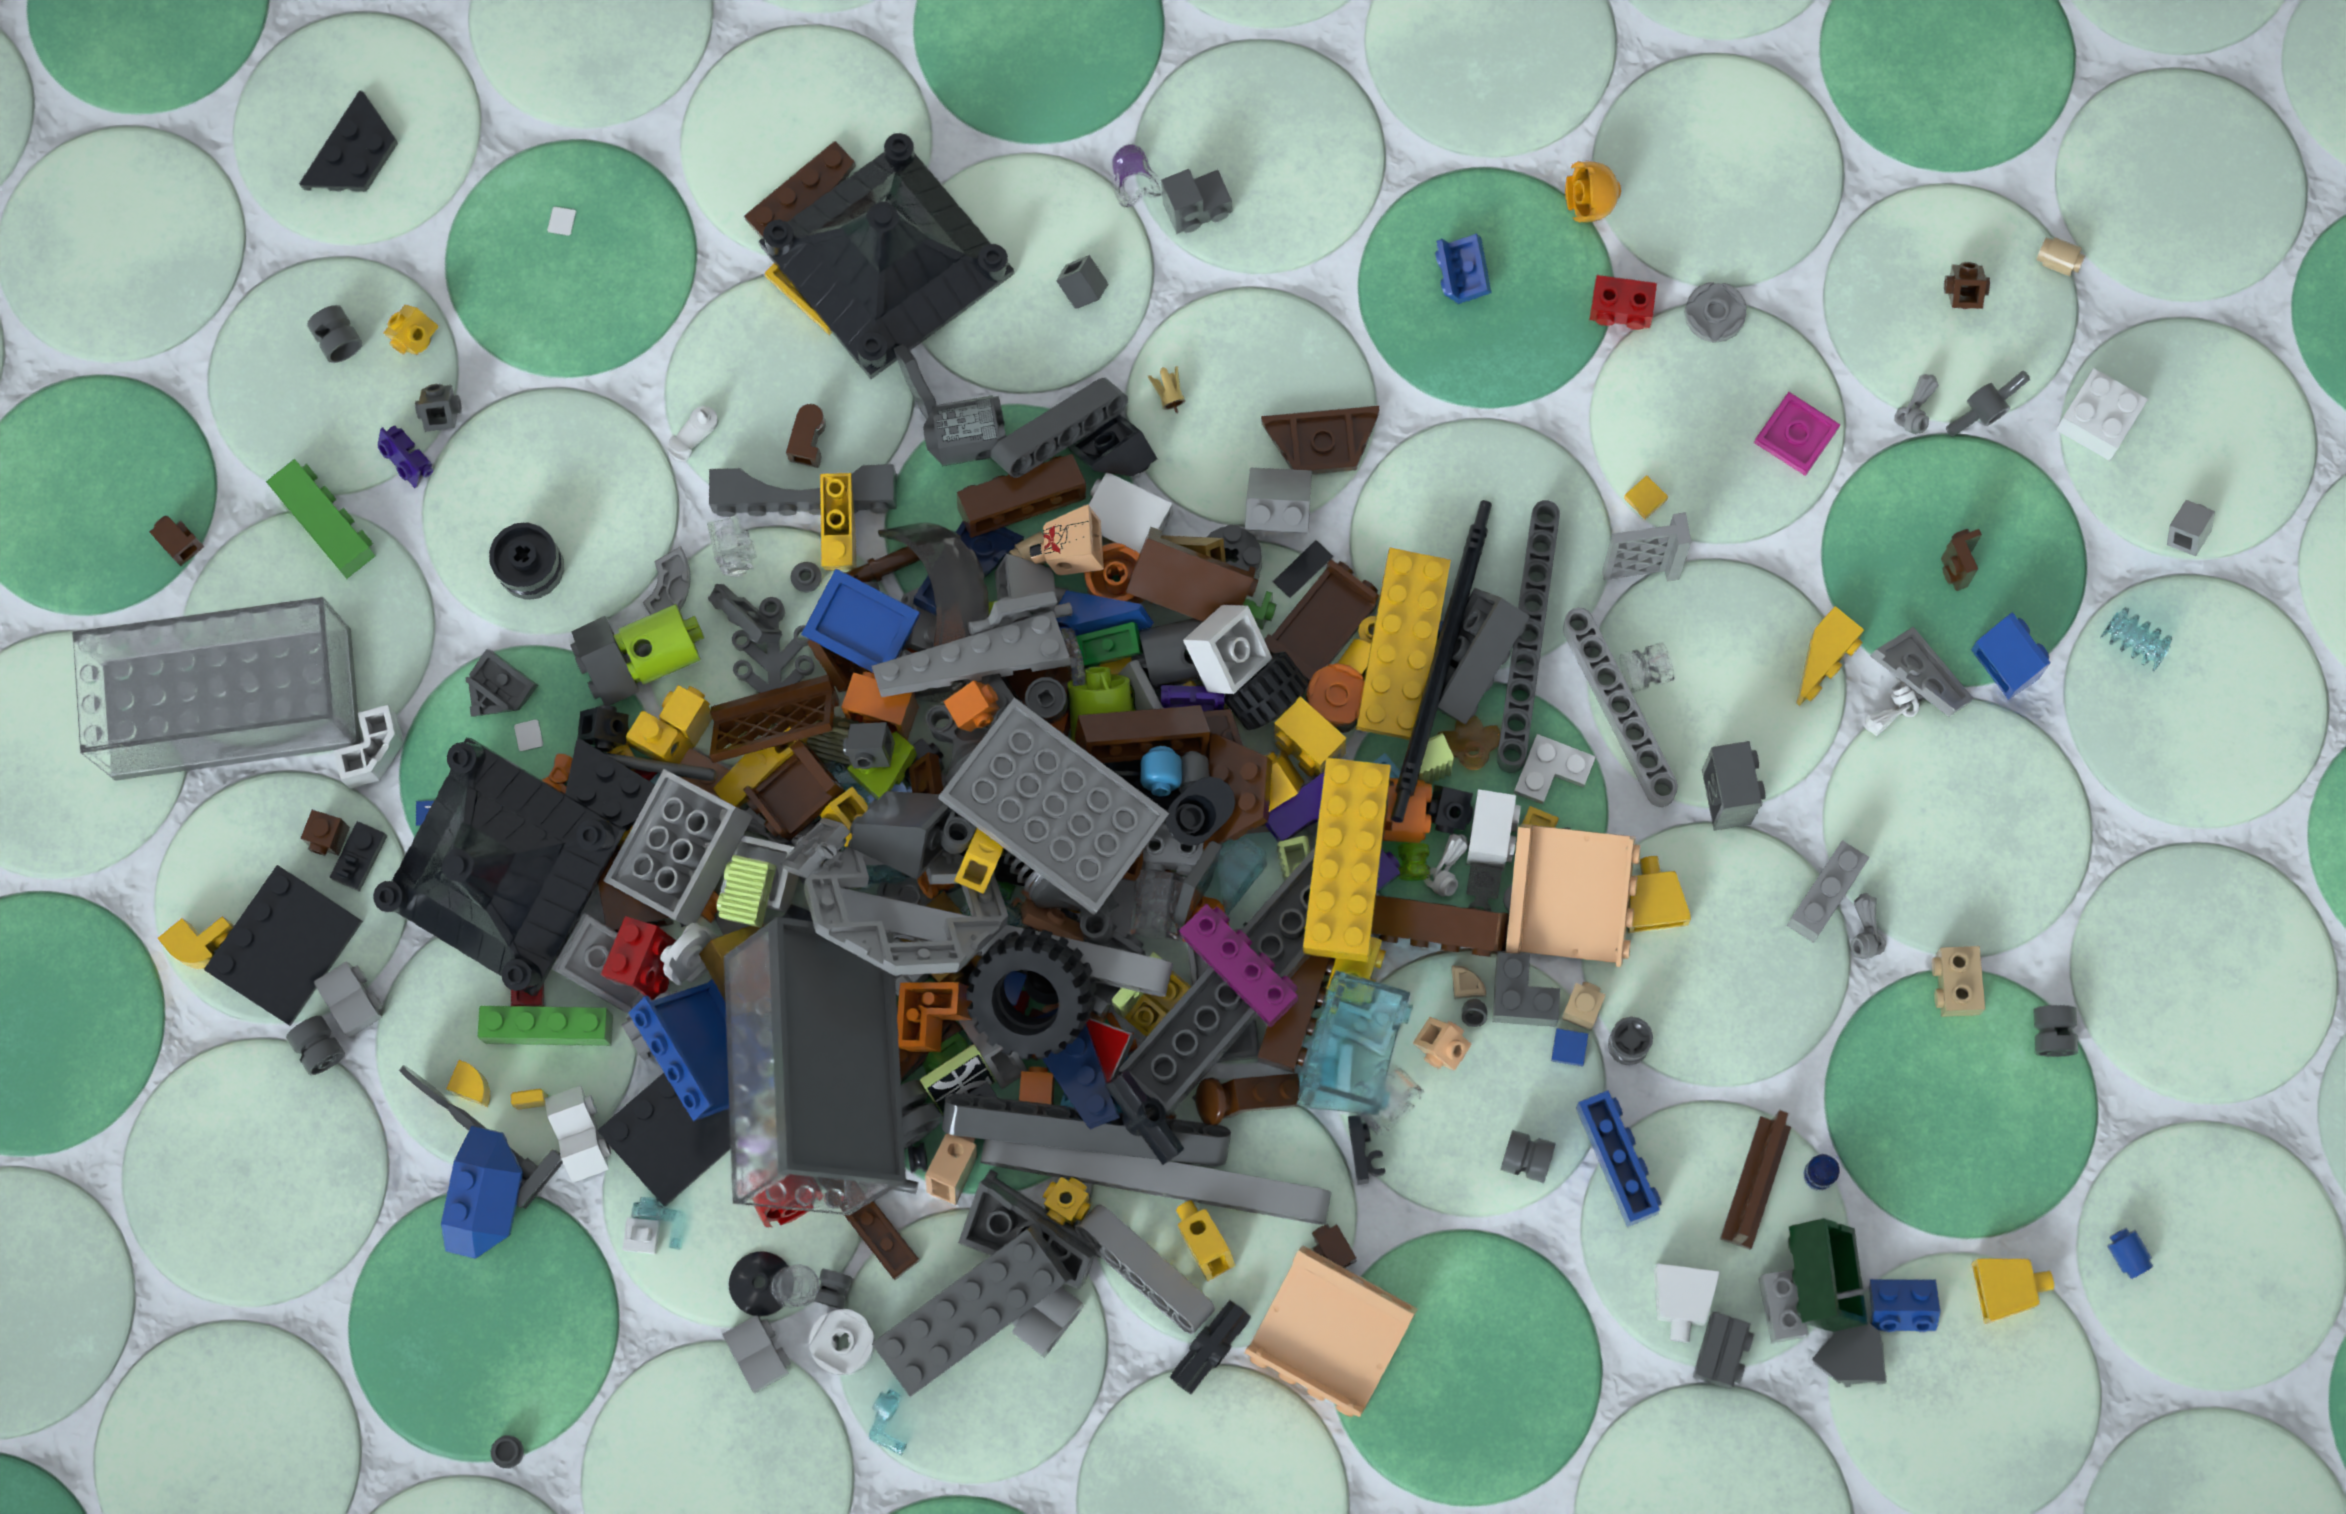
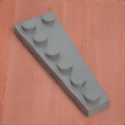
M1053 611L873 665L872 670L881 697L928 688L951 686L953 681L970 679V682L973 680L980 681L982 676L1000 673L1001 677L1013 675V671L1031 668L1032 672L1063 667L1071 665V661Z

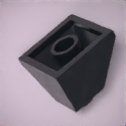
M1120 414L1068 447L1071 453L1094 471L1132 477L1146 471L1150 464L1158 459L1142 431Z

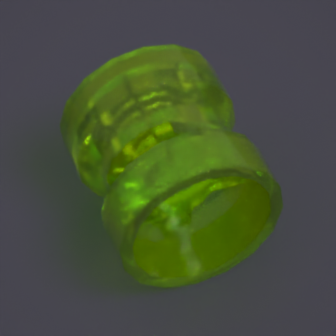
M1405 843L1398 846V857L1402 861V865L1399 867V879L1420 881L1431 877L1430 866L1427 865V858L1430 855L1428 844Z

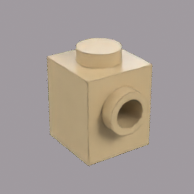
M1583 982L1580 985L1575 983L1562 1019L1592 1031L1606 994L1600 993L1601 988L1594 984Z

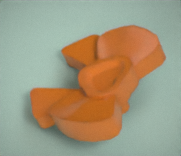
M557 754L554 759V768L547 778L542 779L564 794L567 787L564 784L569 778L572 757L566 754Z

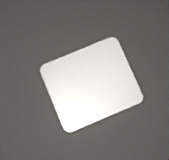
M553 207L547 231L570 235L576 211Z
M537 719L514 725L519 751L543 746L539 721Z

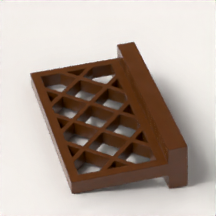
M827 674L711 706L710 714L714 725L709 756L712 763L832 731L834 707L839 706V697L830 675ZM807 715L803 720L798 721L801 717ZM818 719L823 720V722L815 723ZM777 723V725H775L772 729H768L770 726ZM747 731V733L744 734L741 738L738 737V736H740L743 732Z
M1779 1110L1772 1120L1760 1116L1720 1240L1748 1250L1752 1249L1791 1130V1126L1785 1125L1789 1113Z

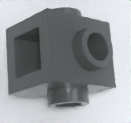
M429 385L425 389H421L419 401H415L416 414L418 419H422L425 432L455 428L457 416L459 413H462L459 395H454L452 385Z

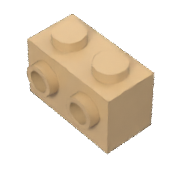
M1980 946L1940 948L1936 953V957H1932L1933 976H1938L1939 989L1934 991L1936 1008H1941V1017L1980 1015L1985 1010Z

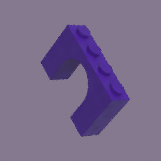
M1325 772L1301 788L1297 795L1269 812V820L1265 823V826L1278 843L1279 841L1291 839L1309 825L1318 823ZM1381 849L1380 875L1376 893L1400 875L1397 869L1400 867L1398 860L1390 851L1385 853L1383 849Z

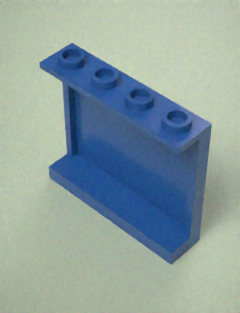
M713 979L708 983L653 1001L650 1000L648 995L644 996L629 1012L635 1026L638 1028L693 1121L775 1091L773 1045L755 1016L748 1018L747 1015H744L737 1019L733 1017Z

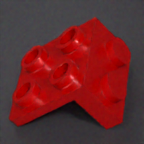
M625 916L600 975L606 979L631 986L643 995H648L651 1000H654L658 995L666 992L669 986V978L663 971L664 962L660 959L661 954L666 947L673 945L677 940L656 925Z

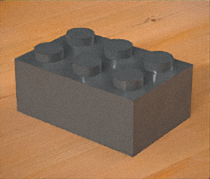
M1750 741L1711 747L1704 763L1702 775L1714 831L1751 825L1756 814H1758L1759 808L1762 807V800L1766 799L1764 783L1762 780H1757L1755 770L1759 769L1758 754L1756 750H1751Z

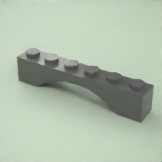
M894 464L862 465L852 473L854 514L858 510L887 513L889 509H897V474ZM740 468L709 469V506L713 514L721 517H733L736 513L764 516L766 512H778L780 515L791 516L800 511H809L810 514L821 515L820 488L806 490L782 489L767 485L751 477Z

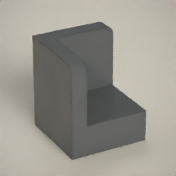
M1090 255L1066 264L1056 280L1075 309L1100 300L1108 286L1107 280Z

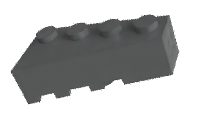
M986 1177L980 1181L958 1243L992 1255L1034 1224L1072 1277L1065 1284L1080 1289L1086 1282L1096 1252Z

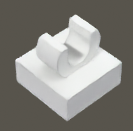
M627 1218L622 1250L656 1254L661 1222L657 1220Z

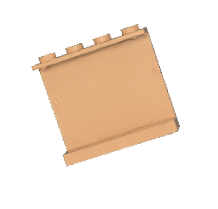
M1521 824L1517 832L1506 953L1520 954V952L1604 961L1616 963V967H1621L1623 959H1629L1631 940L1625 939L1627 927L1632 928L1634 920V909L1629 908L1630 896L1636 895L1637 877L1632 876L1633 864H1639L1641 847L1640 845H1635L1636 836Z
M1303 1245L1297 1251L1286 1278L1251 1344L1244 1353L1251 1356L1250 1361L1255 1365L1265 1369L1270 1367L1279 1372L1278 1376L1285 1382L1293 1385L1297 1382L1308 1388L1307 1393L1321 1401H1324L1326 1398L1336 1404V1409L1342 1414L1353 1417V1415L1360 1417L1418 1309Z

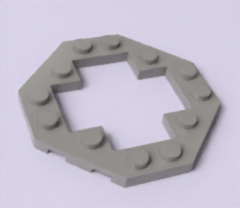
M852 839L849 840L848 846L842 852L837 851L836 856L833 855L834 858L828 859L824 863L823 869L817 874L812 873L805 880L804 892L816 933L892 975L958 972L1007 924L1008 913L993 872L984 894L962 885L972 917L945 918L944 931L947 937L946 941L888 943L882 921H849L840 888L867 887L869 876L865 865H884V863L850 848ZM944 850L926 869L929 883H956L954 880L964 856L951 854Z

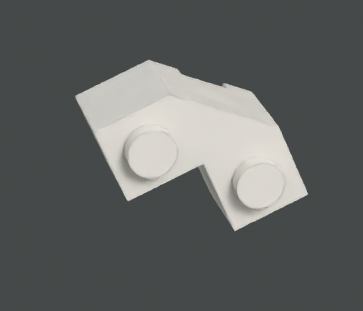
M389 705L358 713L364 742L334 750L340 779L349 789L380 781L403 745L397 714Z
M580 1085L545 1098L547 1117L559 1141L561 1160L572 1183L609 1170L607 1157L611 1156L609 1144L604 1138H601L597 1131L598 1126L594 1114L597 1113V1108L592 1096L586 1097Z

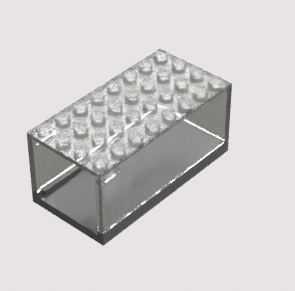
M324 597L72 632L80 753L115 781L332 751L360 744L351 628Z
M776 917L724 956L732 1203L851 1215L906 1182L895 975L818 935L813 922ZM886 933L888 943H893V933Z

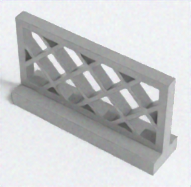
M1686 512L1673 514L1670 526L1612 534L1602 570L1603 580L1664 571L1667 581L1679 580L1691 545Z

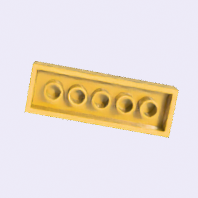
M1326 758L1303 952L1306 955L1368 962L1391 765Z

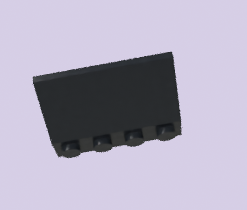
M276 865L204 968V971L291 1026L317 989L314 981L328 973L363 921L304 881Z
M662 1073L597 1131L661 1204L666 1207L738 1144L743 1134L748 1135L762 1121L745 1102L693 1121L665 1073Z

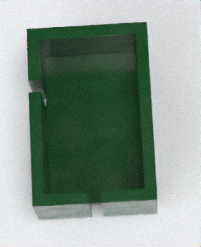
M1825 1218L1789 1226L1790 1237L1788 1239V1246L1793 1255L1794 1269L1792 1277L1797 1286L1799 1300L1797 1302V1312L1801 1322L1831 1332L1868 1325L1864 1295L1838 1299L1837 1297L1838 1294L1863 1289L1855 1228L1838 1224Z

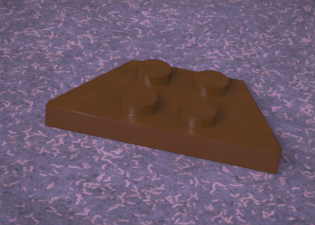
M1379 406L1261 416V422L1291 470H1311L1312 474L1357 470L1379 416Z
M1211 734L1209 777L1220 778L1230 786L1234 793L1235 806L1227 822L1209 839L1203 842V851L1209 842L1214 841L1221 845L1229 839L1235 841L1244 836L1248 830L1256 829L1269 820L1272 760L1265 755L1217 734Z

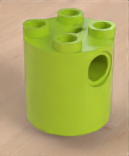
M676 604L618 629L619 633L614 635L620 651L624 655L628 654L631 662L626 663L633 680L636 683L642 682L643 685L700 661L701 658L695 642L705 638L696 617L693 616L684 620ZM643 645H652V651L648 656L639 657V650Z
M1108 667L1086 669L1085 676L1075 678L1067 683L1071 740L1076 743L1074 737L1078 715L1132 711L1129 678L1123 675L1111 674Z

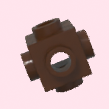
M1973 262L1951 265L1950 275H1946L1944 279V294L1949 295L1952 308L1983 309L1985 295L1988 296L1990 291V277L1985 276L1983 266Z

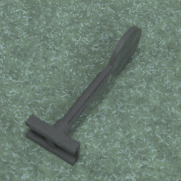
M405 1065L399 1069L402 1075L427 1096L446 1108L454 1119L468 1131L473 1125L486 1128L468 1112L454 1106L448 1098ZM512 1149L523 1171L522 1178L525 1180L520 1187L517 1206L526 1209L561 1167L563 1162L558 1151L552 1149L540 1164L536 1165L529 1158L524 1159Z

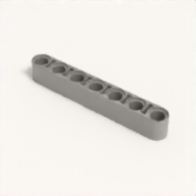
M1574 608L1565 617L1563 625L1564 636L1648 800L1656 807L1668 806L1672 803L1677 793V780L1592 615L1584 608ZM1580 620L1586 625V628L1581 631L1574 630L1570 626V622ZM1594 647L1599 651L1600 655L1596 658H1590L1586 656L1584 649ZM1607 674L1613 678L1614 683L1603 685L1598 681V676ZM1617 701L1623 702L1628 707V710L1618 713L1612 708V704ZM1636 729L1641 733L1642 738L1636 741L1631 740L1627 737L1626 731ZM1649 756L1655 760L1656 766L1646 768L1640 763V759ZM1664 784L1670 789V794L1660 796L1655 792L1654 786Z

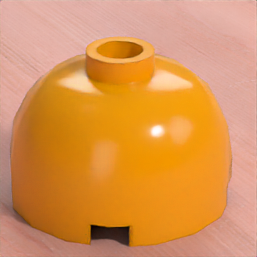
M1577 161L1572 164L1570 168H1575L1572 176H1567L1565 184L1568 210L1574 209L1577 217L1572 218L1580 223L1594 222L1611 214L1621 195V185L1611 169L1602 163L1594 161Z

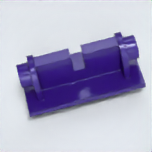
M392 426L387 431L383 427L380 428L377 445L381 455L386 459L389 458L396 466L400 477L403 480H408L415 489L418 485L419 476L422 475L426 478L433 473L432 463L420 449L409 454L408 451L414 448L415 444L402 428Z
M1161 685V704L1163 708L1201 705L1203 711L1224 709V693H1208L1205 686Z

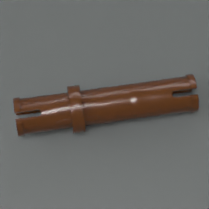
M927 536L918 542L876 560L873 558L868 559L867 564L844 573L861 582L873 580L879 582L883 576L935 555L933 546L930 545L931 542Z

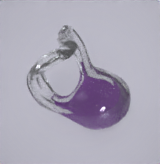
M1134 144L1120 147L1112 159L1115 195L1120 205L1127 208L1138 203L1143 196L1149 198L1161 196V179L1150 168L1143 149ZM1134 175L1147 177L1150 180L1152 189L1147 187L1140 188L1130 198L1124 187L1125 180Z

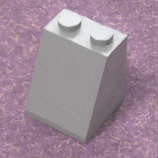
M1250 467L1245 529L1308 533L1312 471Z

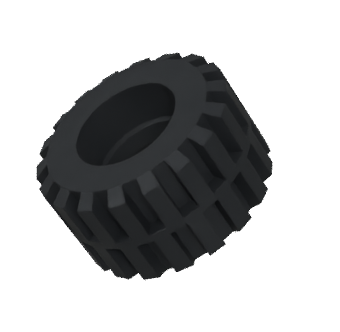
M1285 651L1272 654L1273 659L1234 694H1226L1224 697V702L1246 730L1260 728L1276 719L1303 695L1309 681Z

